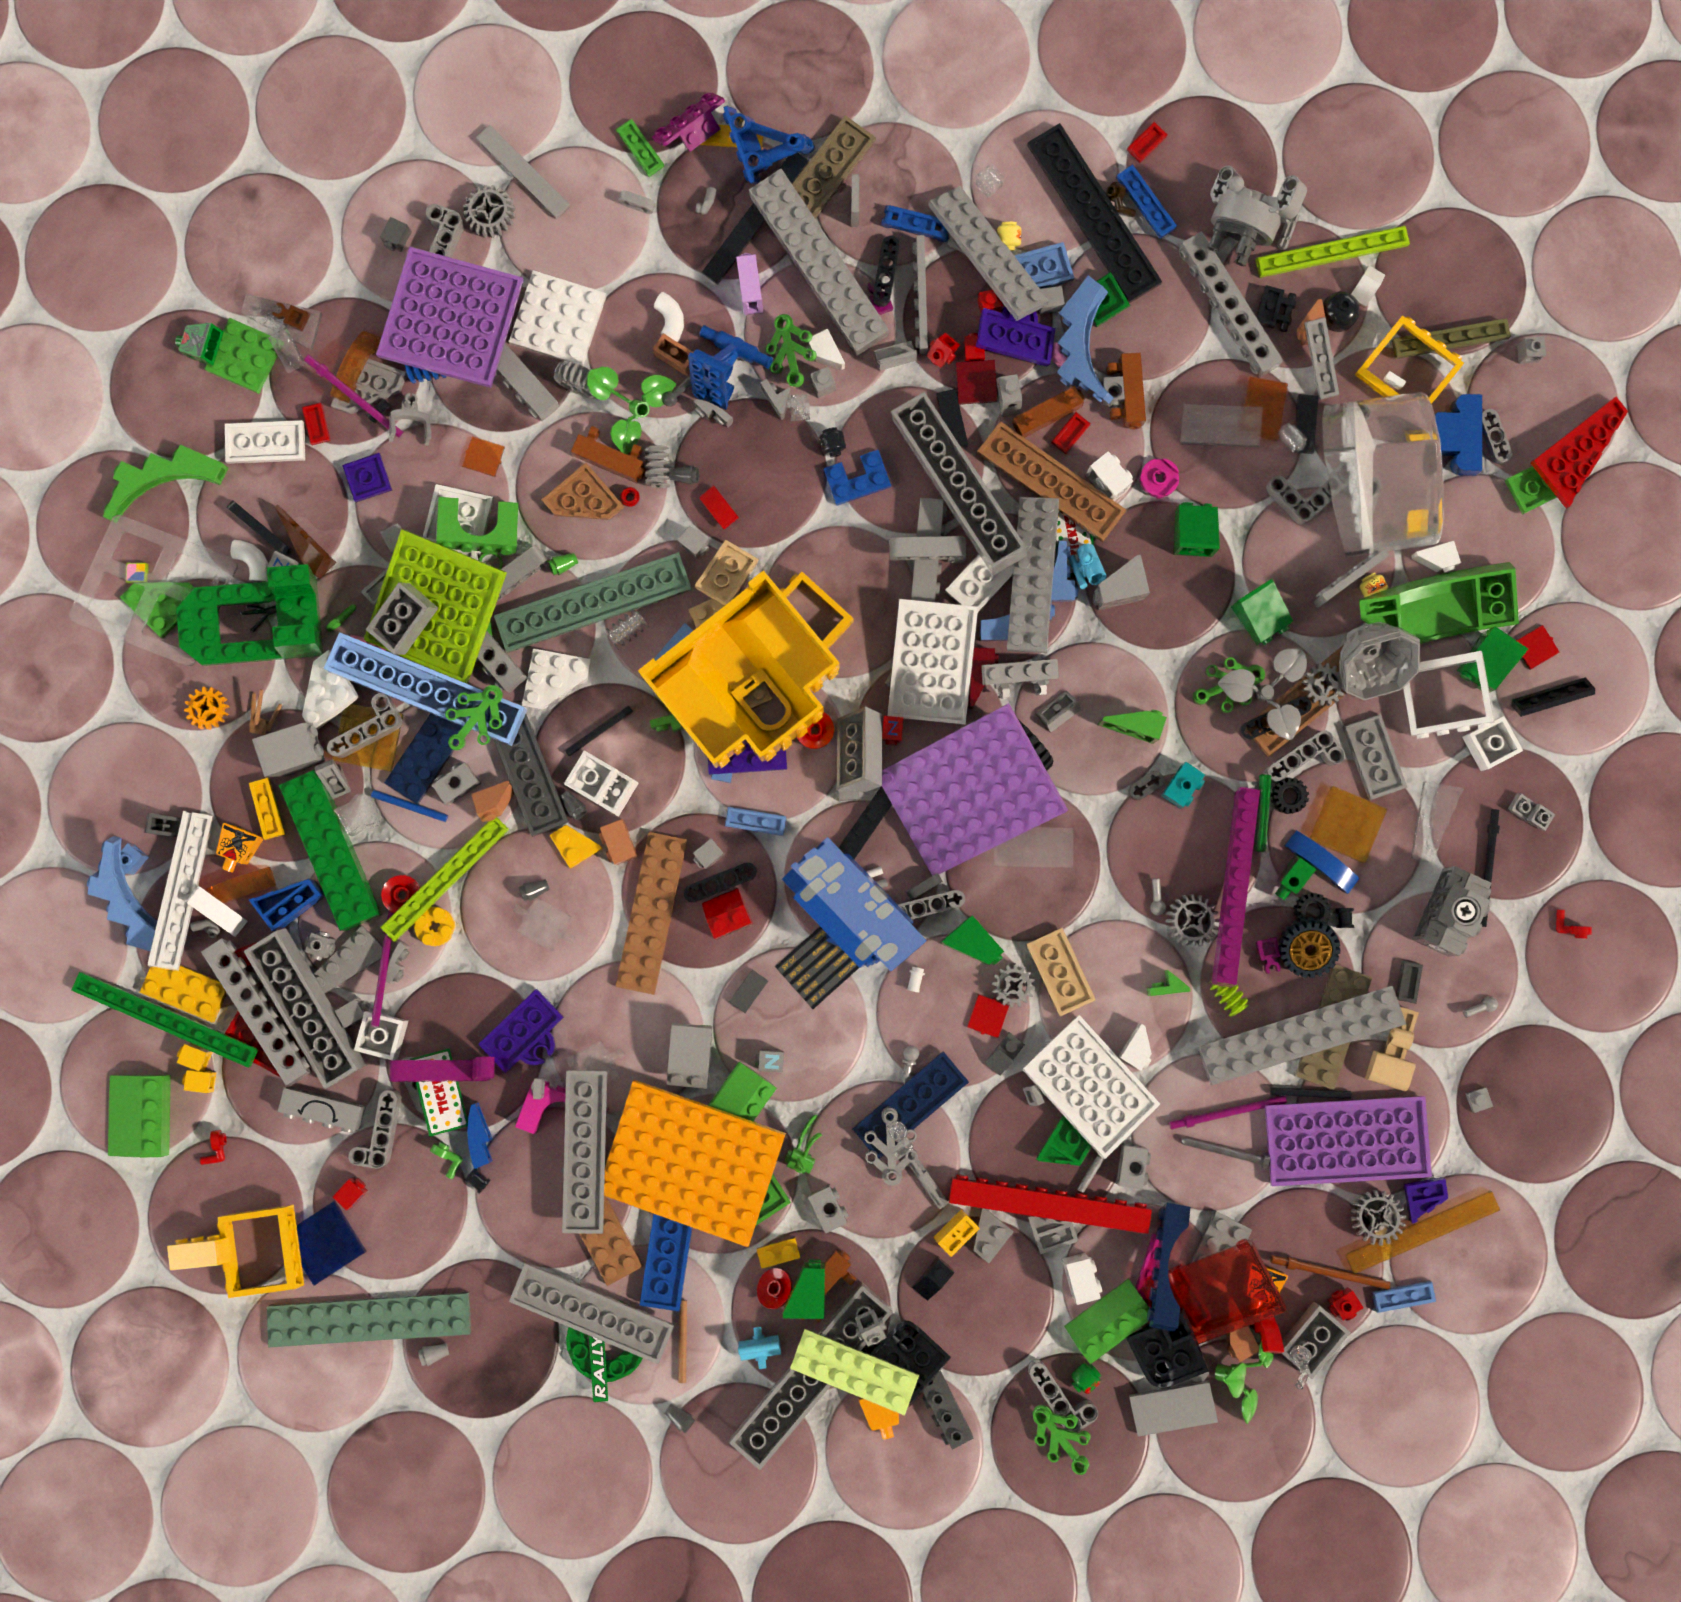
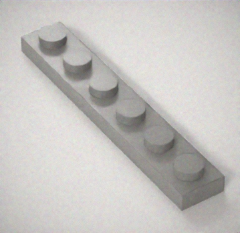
M917 235L916 242H912V253L916 254V261H913V273H917V280H914L913 286L918 298L914 299V311L918 310V317H915V329L919 331V336H915V348H919V355L927 354L928 350L924 235Z

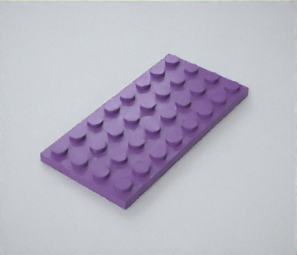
M1425 1096L1265 1105L1268 1155L1270 1156V1186L1432 1177Z

